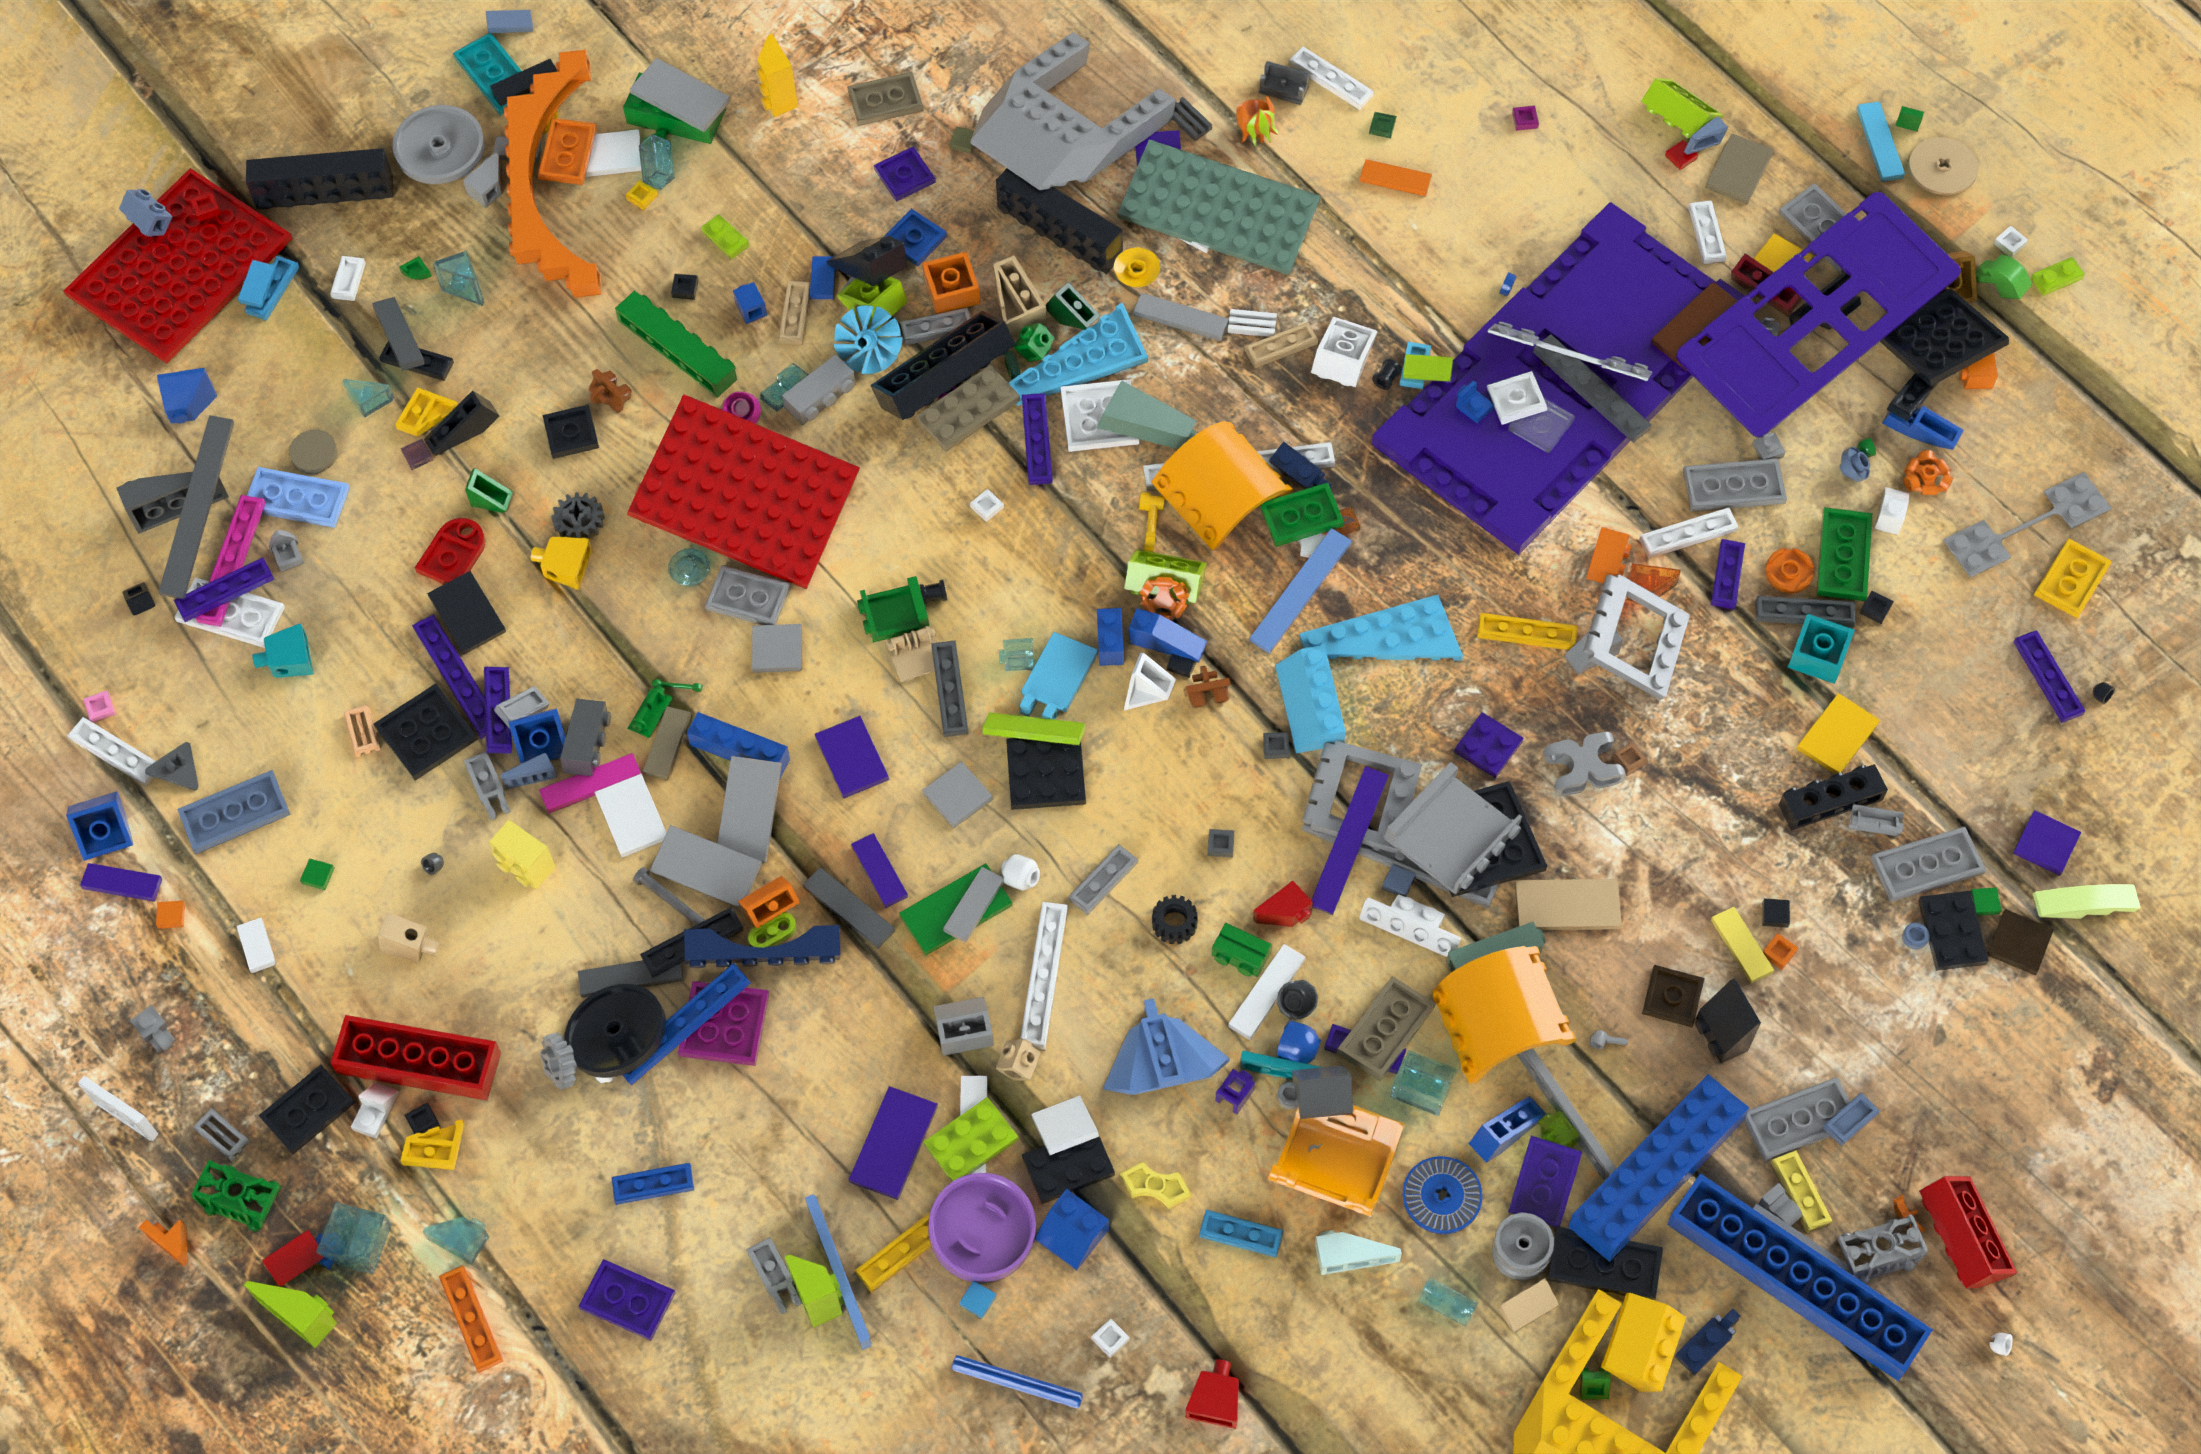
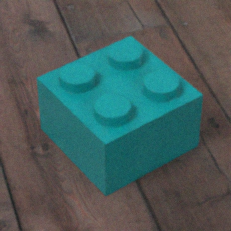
M1807 614L1787 668L1835 684L1855 630Z

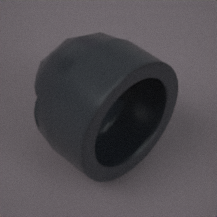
M2105 682L2099 683L2093 688L2094 698L2102 704L2107 703L2115 692V688Z

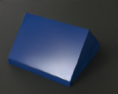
M557 708L508 721L521 764L543 753L547 754L549 760L561 757L566 735Z

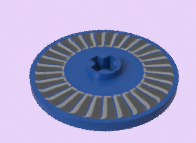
M1437 1156L1419 1162L1410 1170L1403 1185V1204L1409 1217L1419 1227L1432 1233L1452 1234L1465 1229L1475 1220L1482 1205L1483 1194L1478 1177L1465 1163L1451 1157ZM1442 1190L1447 1191V1197L1439 1200L1437 1193H1440Z

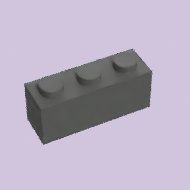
M576 699L560 757L563 773L593 776L595 767H599L601 758L600 746L604 747L606 733L604 731L606 726L609 727L611 721V713L607 712L605 701Z

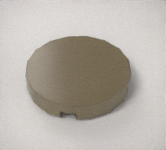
M308 430L294 438L289 449L292 463L299 471L307 474H318L323 472L322 470L326 467L330 468L337 459L338 454L334 438L322 430Z

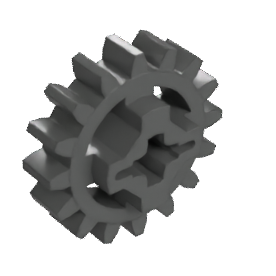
M575 492V497L573 498L567 494L566 501L558 500L560 507H553L554 515H551L554 523V529L559 531L560 537L567 535V537L571 538L586 537L590 540L591 533L599 534L597 527L602 528L604 526L602 520L605 519L602 504L597 502L595 496L589 499L588 493L580 497L579 493Z

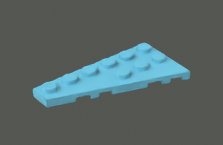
M1120 303L1116 306V310L1109 315H1103L1099 318V322L1079 332L1062 344L1058 351L1052 355L1048 354L1042 359L1041 363L1034 368H1028L1008 384L1020 395V401L1016 403L1019 406L1022 405V394L1045 393L1046 397L1061 392V387L1081 385L1147 363L1148 356L1123 303Z
M1438 595L1306 631L1299 635L1303 649L1325 645L1328 659H1337L1338 657H1353V659L1376 657V659L1414 660L1415 658L1440 660V658H1453V660L1462 661L1463 659L1462 652Z

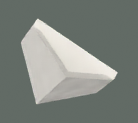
M1140 653L1132 672L1124 710L1168 700L1176 681L1172 675L1145 653Z

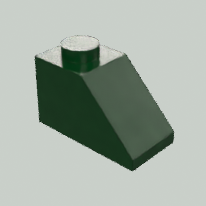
M1069 282L1055 293L1045 305L1047 312L1059 324L1086 330L1101 316Z

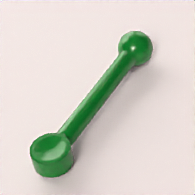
M659 679L652 681L654 688L656 685H659L661 687L692 689L696 692H701L703 685L699 683L691 685L661 682Z

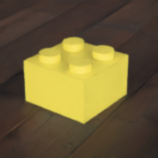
M510 820L489 841L493 851L491 854L497 860L496 865L503 872L508 873L510 871L516 875V880L525 887L530 885L537 889L556 868L548 847Z

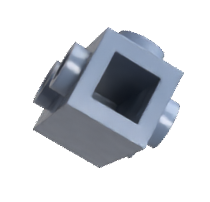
M144 189L127 190L119 207V210L126 215V218L133 222L142 234L149 237L164 235L173 217L165 210L162 204L158 203Z

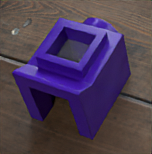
M1232 1069L1221 1087L1216 1091L1215 1101L1219 1104L1223 1099L1233 1104V1112L1238 1115L1255 1089V1082L1252 1081L1253 1077L1244 1070L1237 1072Z

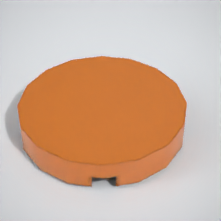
M1781 548L1773 552L1767 560L1765 568L1766 578L1772 587L1788 594L1800 593L1807 589L1812 583L1815 573L1811 558L1803 551L1795 548L1793 550Z

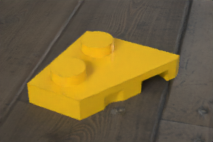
M456 1120L454 1125L442 1129L438 1126L429 1129L425 1133L407 1136L400 1160L402 1165L454 1170L465 1126L464 1121Z

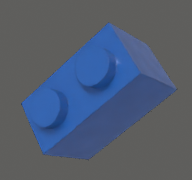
M1121 608L1097 609L1099 666L1124 665Z

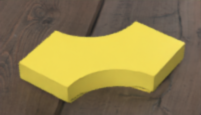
M1141 1162L1120 1173V1177L1132 1199L1138 1196H1151L1163 1202L1170 1209L1192 1196L1179 1172L1159 1174L1152 1171L1144 1162Z

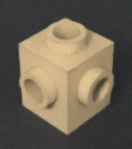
M1023 1038L1006 1041L1001 1050L996 1070L1013 1081L1030 1080L1033 1071L1037 1067V1061L1041 1052L1032 1047L1030 1041Z

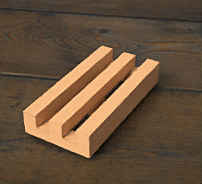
M368 705L344 711L356 757L361 756V753L364 752L369 754L374 749L379 751L380 746ZM362 712L365 713L372 739L371 744H368L360 714ZM352 715H355L363 743L361 747L358 746L351 720Z

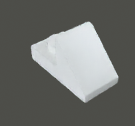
M373 1083L358 1097L362 1105L353 1121L352 1130L377 1139L399 1091Z

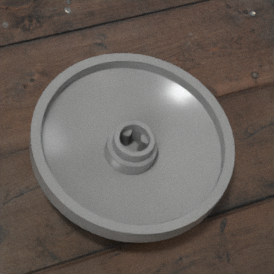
M449 105L430 106L412 113L399 125L393 138V153L399 168L410 178L427 184L449 183L467 175L481 160L485 147L484 135L476 118L461 108Z

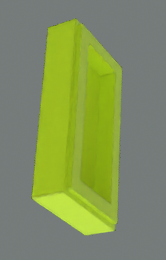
M1406 354L1403 378L1451 382L1453 357Z

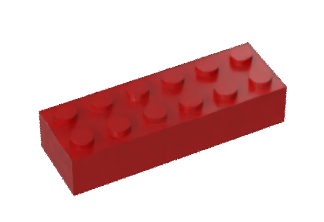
M345 1015L330 1063L336 1073L340 1075L488 1101L501 1051L496 1041Z

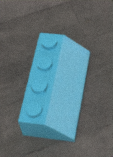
M1325 645L1300 649L1277 663L1275 668L1295 753L1323 749L1325 743L1335 744V740L1345 743L1346 730Z

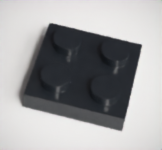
M589 404L542 415L553 459L599 448Z

